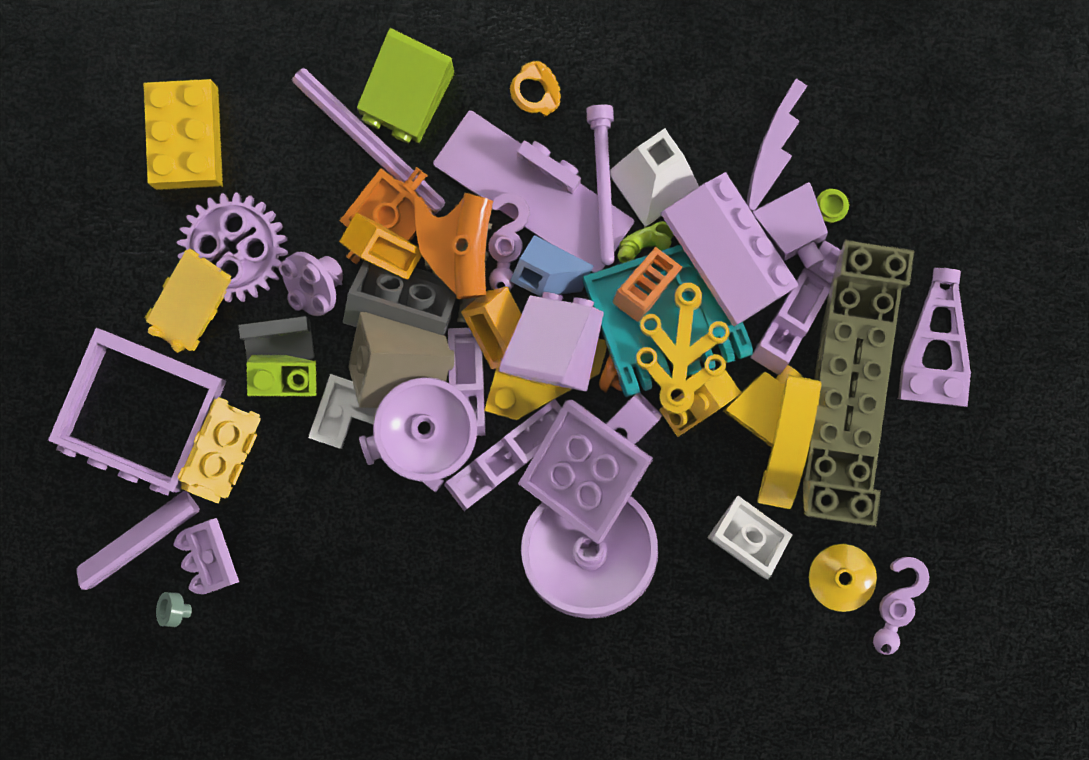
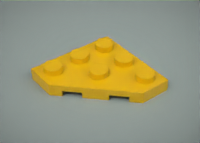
M598 339L589 380L600 373L607 348L605 340ZM496 368L484 411L518 420L571 389L525 380L499 371L500 368Z

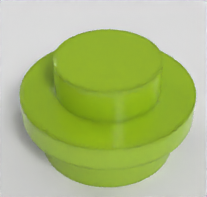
M837 189L825 190L816 199L825 222H838L848 212V199L844 193Z

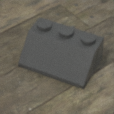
M364 259L348 292L343 323L357 327L360 312H367L446 337L458 299H456V294L437 275L431 272L414 268L407 280Z

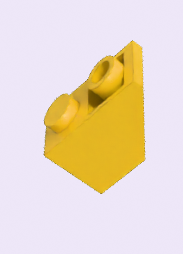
M722 366L716 369L714 372L719 371L722 368ZM725 370L721 376L711 378L694 392V402L686 412L674 414L667 411L664 407L660 408L659 411L677 437H679L741 394V391ZM683 393L673 400L681 401L684 398Z

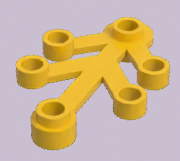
M684 283L675 291V304L680 309L676 345L663 331L661 321L656 315L647 314L640 322L642 333L650 336L674 365L672 378L657 363V354L652 348L644 347L638 351L636 356L637 364L640 368L647 370L662 388L660 392L661 404L667 411L674 414L684 413L690 409L694 402V392L711 378L721 376L726 367L725 360L721 356L711 355L707 358L705 367L686 380L687 367L716 344L724 343L729 336L728 326L724 322L717 321L711 324L706 335L690 346L693 311L698 309L702 301L701 290L693 283ZM685 291H692L695 298L691 301H686L682 298V294ZM648 320L655 321L657 323L656 329L652 331L647 330L644 327L645 322ZM720 327L724 329L725 335L722 338H716L712 334L713 329ZM642 354H651L653 361L650 364L642 363L640 360ZM711 361H718L721 363L722 368L714 372L710 370L708 365ZM679 390L683 393L684 398L678 402L674 401L670 396L671 393Z

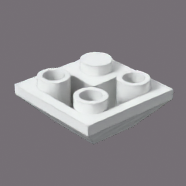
M663 129L638 146L610 170L611 179L645 227L662 216L660 213L699 188L684 155L666 129Z

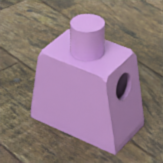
M810 183L753 211L754 217L783 261L798 254L806 270L824 261L816 244L825 240L828 233Z
M638 393L606 425L614 431L619 427L625 429L627 432L625 439L635 445L659 421L662 414L641 393Z

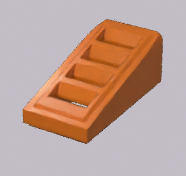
M655 247L617 290L613 304L639 322L681 271L682 266ZM654 263L668 274L664 276L653 268L651 264ZM645 273L646 275H648L650 278H652L654 281H656V282L659 283V284L656 285V284L653 283L651 280H649L647 277H645L643 274ZM635 284L639 285L641 288L649 293V296L645 294L643 291H641L639 288H637Z

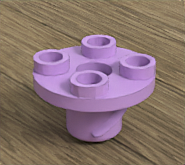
M296 252L279 264V271L289 292L288 301L295 310L303 309L311 315L321 316L333 309L336 302L335 287L342 285L343 280L342 269L335 259L324 256L317 260L308 253Z

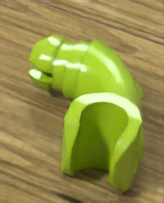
M664 221L638 230L620 242L618 258L621 263H626L634 260L641 250L648 247H657L660 251L669 249L674 234Z

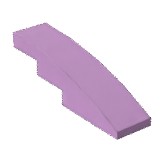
M798 79L794 81L776 111L760 146L747 198V206L752 213L792 157L781 148L799 123L798 119L789 114L807 87Z
M555 399L444 484L464 511L534 457L562 409Z

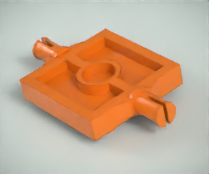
M416 167L409 178L403 182L396 180L381 168L339 221L348 227L357 212L410 242L417 234L414 199L418 197V194L415 190L428 175ZM428 206V208L430 209V211H431L432 214H433V213H434V210L431 209V208ZM352 251L346 255L355 264H358L361 259Z

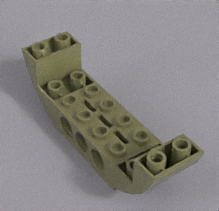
M845 241L835 267L823 316L814 380L821 381V390L811 441L804 465L803 500L807 516L876 525L880 491L873 490L901 289L910 284L914 251Z

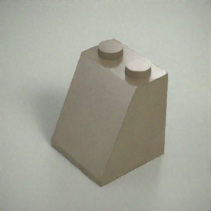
M360 312L349 361V370L359 408H378L382 400L392 389L408 380L434 378L447 382L448 370L453 369L455 356L454 351L449 349L444 335L371 313Z

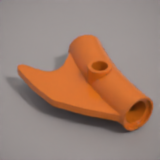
M464 193L460 203L448 215L436 217L432 214L424 199L418 196L414 199L415 228L421 255L436 275L456 294V299L486 296L485 251L488 225L494 201ZM466 242H468V247H467V249L464 251V249H463L464 244H465Z

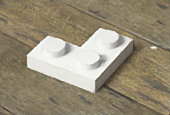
M330 374L308 438L342 449L352 417L374 424L378 408H359L353 382Z

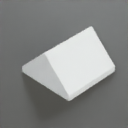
M737 496L707 538L758 575L768 579L773 573L792 534Z

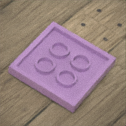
M571 399L563 405L518 484L596 543L604 540L653 458Z

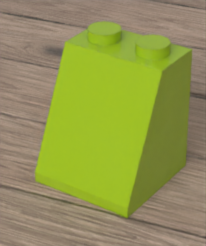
M390 28L357 106L360 115L363 116L361 120L377 129H380L381 125L393 130L391 135L409 144L411 140L420 143L454 75L451 57Z

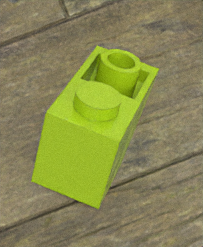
M251 355L247 361V396H316V361L288 355Z

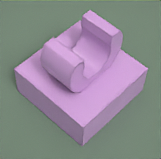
M824 240L819 247L824 261L808 270L831 284L841 250Z

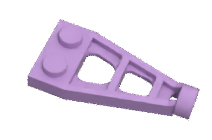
M934 268L932 284L901 366L898 399L964 407L968 405L971 371L959 293L960 270L949 268ZM940 284L950 285V288L943 290L940 288ZM936 307H946L951 311V331L949 333L932 332L930 330L932 313ZM942 340L949 345L952 357V365L949 369H930L922 364L925 348L930 341Z

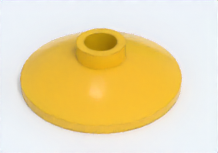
M837 544L824 549L815 557L810 567L809 584L813 595L822 605L835 611H852L863 606L870 599L876 587V570L872 560L864 551L852 545ZM843 572L849 573L851 578L850 582L846 585H842L839 582V576Z

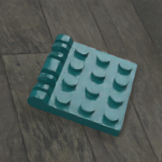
M678 245L662 250L663 253L681 265L682 269L645 315H656L661 321V328L676 345L680 309L675 304V291L684 283H693L700 288L702 301L698 309L693 311L690 346L708 333L712 323L721 321L728 326L731 343L728 338L724 343L718 344L725 362L735 361L734 351L739 359L753 355L752 344L743 322L733 327L682 246ZM647 256L583 276L582 279L589 300L594 302L593 307L604 312L600 329L625 397L640 393L633 367L636 368V373L643 390L652 389L650 374L647 370L640 368L636 360L638 351L644 347L652 348L656 352L657 363L672 378L665 359L666 355L650 336L642 333L640 328L641 320L639 322L635 321L613 304L617 290ZM654 263L651 264L653 268L664 276L668 274ZM645 273L643 274L645 277H647L649 280H651V281H652L653 283H655L656 285L659 284V283H657L656 281H654L652 278H650L648 275H646ZM635 284L637 288H639L641 291H643L645 294L649 296V293L647 291H645L639 285ZM685 291L682 294V298L686 301H691L695 298V295L692 291ZM648 320L645 322L644 327L652 331L656 329L657 323L653 320ZM717 327L713 329L712 334L716 338H722L725 335V331ZM711 349L701 356L704 366L707 358L713 355ZM644 353L640 360L645 364L653 361V356L649 353ZM699 359L687 367L686 377L694 375L701 370ZM715 361L709 363L710 369L715 367Z

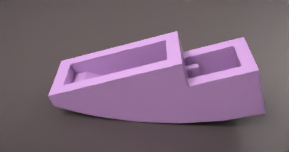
M806 268L803 269L796 280L799 286L788 293L754 350L753 355L750 357L778 375L781 374L790 362L830 291V283L806 270Z
M448 328V346L450 350L454 351L455 356L454 367L452 370H449V384L456 387L468 399L477 421V436H485L483 352L470 328Z

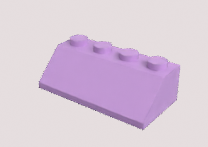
M726 172L703 184L660 213L733 327L799 286Z

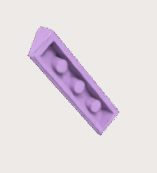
M187 491L181 492L79 565L77 568L79 586L85 590L95 587L197 514L200 508Z

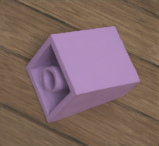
M543 292L542 298L529 296L500 364L499 371L525 380L587 392L604 312L594 308L593 301L582 298H574L573 303L562 301L563 296Z

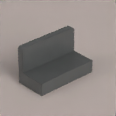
M306 316L239 325L240 339L245 341L247 361L251 355H288L307 360L314 358L310 319Z

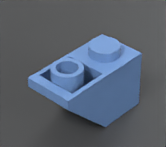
M534 235L522 254L510 281L540 297L543 292L557 295L581 292L584 288L583 276L589 275L594 265Z

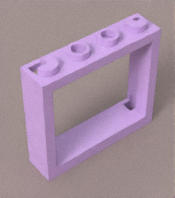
M96 328L48 441L58 444L56 450L68 456L75 457L76 453H80L89 457L87 463L97 468L106 470L108 465L120 470L118 476L137 483L140 478L151 483L149 489L155 492H160L167 496L170 491L180 492L182 484H180L181 481L177 478L179 472L187 461L195 443L193 441L198 431L201 430L214 399L220 397L226 380ZM107 347L209 389L172 478L70 436Z

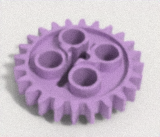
M224 193L220 196L219 204H216L210 197L207 198L208 209L205 210L197 205L196 209L199 216L196 218L187 215V219L192 223L191 228H180L188 236L187 239L177 241V244L186 248V250L191 248L199 254V258L204 257L210 262L224 255L216 264L221 270H224V267L229 263H236L238 265V274L232 279L226 289L225 301L231 302L233 295L236 294L238 299L244 302L245 292L247 291L253 297H258L256 287L260 285L266 290L270 289L266 282L268 277L274 280L279 279L273 272L274 268H279L281 263L278 260V256L288 254L287 250L279 247V244L287 241L286 236L277 235V232L283 228V225L280 222L271 224L276 214L273 211L263 214L266 208L263 202H260L254 208V198L252 196H248L244 203H242L241 196L238 193L234 194L232 202H229ZM236 216L241 217L243 220L241 229L237 232H229L227 229L228 221ZM256 228V232L243 240L250 229ZM208 238H215L217 247L214 252L204 254L202 251L203 242ZM230 241L237 244L236 247L239 251L236 254L228 252L229 247L227 244ZM258 241L263 242V254L257 258L250 257L248 250L251 244ZM182 252V253H180V254L178 255V258H179V259H181V257L183 256L184 252Z

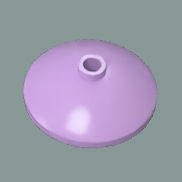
M416 378L396 386L382 400L375 415L374 439L381 457L395 472L413 480L433 481L454 473L469 458L476 442L477 421L470 402L456 387L439 379ZM423 421L430 424V430L426 434L418 432V425Z

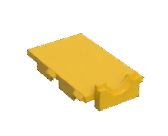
M191 248L185 250L171 277H167L163 284L164 290L153 309H149L145 317L146 322L152 325L149 327L148 333L169 342L177 353L185 348L189 351H195L200 342L198 338L202 336L210 320H213L217 313L216 309L232 281L229 274L204 257L199 258V254Z
M220 397L214 399L201 430L198 431L193 441L195 443L187 461L177 477L181 481L180 484H182L180 488L215 503H219L221 497L228 498L232 490L231 484L235 486L243 468L241 462L245 461L247 454H249L257 436L255 431L261 420L259 414L252 411L246 413L227 404V400Z

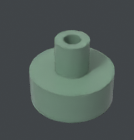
M164 592L157 603V621L160 626L177 627L182 618L190 617L192 608L190 604H184L181 594Z

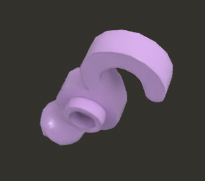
M503 193L493 200L492 209L499 210L504 205L512 203L517 206L519 214L515 221L504 225L490 238L489 252L497 260V268L490 273L489 284L494 290L498 289L497 287L500 282H503L510 291L515 284L510 281L513 276L510 264L518 259L523 249L522 240L516 232L523 229L528 223L530 213L526 201L521 196L514 193Z
M898 558L890 565L891 569L897 572L910 567L916 572L917 578L912 586L899 588L887 594L880 603L879 611L886 623L883 629L876 632L873 643L875 649L881 654L889 655L897 651L900 646V638L897 634L898 627L907 625L915 616V605L911 598L923 593L929 584L928 569L923 562L916 558ZM884 644H887L886 652L881 651Z

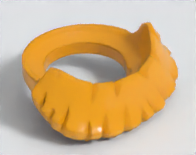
M532 61L523 65L521 72L511 82L510 92L512 99L518 107L526 112H541L546 116L550 112L553 113L558 108L561 99L560 87L555 75L552 74V71L545 64L539 61ZM532 79L539 81L543 85L545 94L541 101L532 103L522 97L519 89L522 80Z

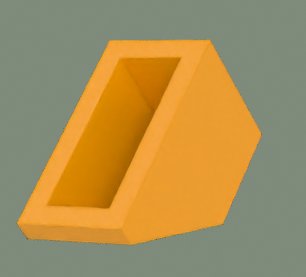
M357 212L339 241L359 257L407 280L422 256L418 246Z
M507 286L486 291V296L476 298L461 311L491 369L500 368V364L522 315Z

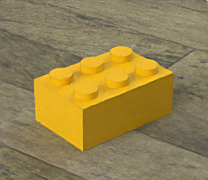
M211 79L144 83L148 184L156 190L222 186L218 87Z

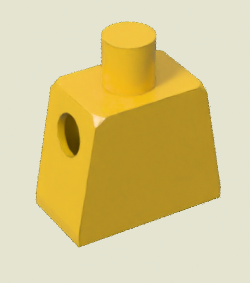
M789 365L776 378H773L766 372L761 373L723 410V412L771 447L780 416V404L787 374L802 377L797 370Z

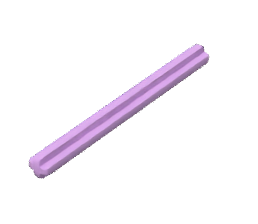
M304 68L295 74L292 79L294 84L396 180L403 182L409 178L413 170ZM424 180L415 190L418 196L422 197L425 203L434 210L433 214H436L444 206V199Z

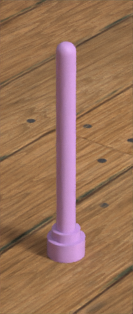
M593 105L586 110L587 123L591 124V129L594 130L601 261L605 265H611L614 262L608 129L611 128V123L614 121L613 107L610 105Z

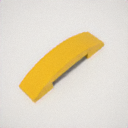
M787 374L780 404V416L767 470L764 471L757 500L758 503L791 509L808 454L819 402L821 381Z

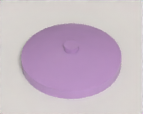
M631 496L628 498L604 540L596 543L543 502L536 508L528 520L522 538L523 566L534 591L554 609L575 617H604L630 606L648 587L657 565L658 543L653 523L644 508Z

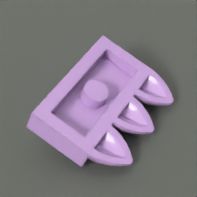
M217 518L185 529L178 534L174 541V546L185 551L191 550L184 558L181 567L189 572H199L192 579L189 590L197 594H207L239 582Z

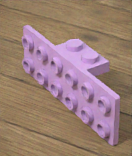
M468 111L435 159L434 166L480 197L494 200L503 193H514L521 196L526 201L530 213L528 223L524 226L543 240L594 265L592 273L601 271L605 264L601 261L598 195L580 184L581 178L576 175L579 171L564 160L559 164L550 158L551 152L540 143L534 141L531 145L524 140L521 144L473 111ZM512 203L506 204L499 209L513 220L518 218V208ZM612 205L615 252L634 224V220Z

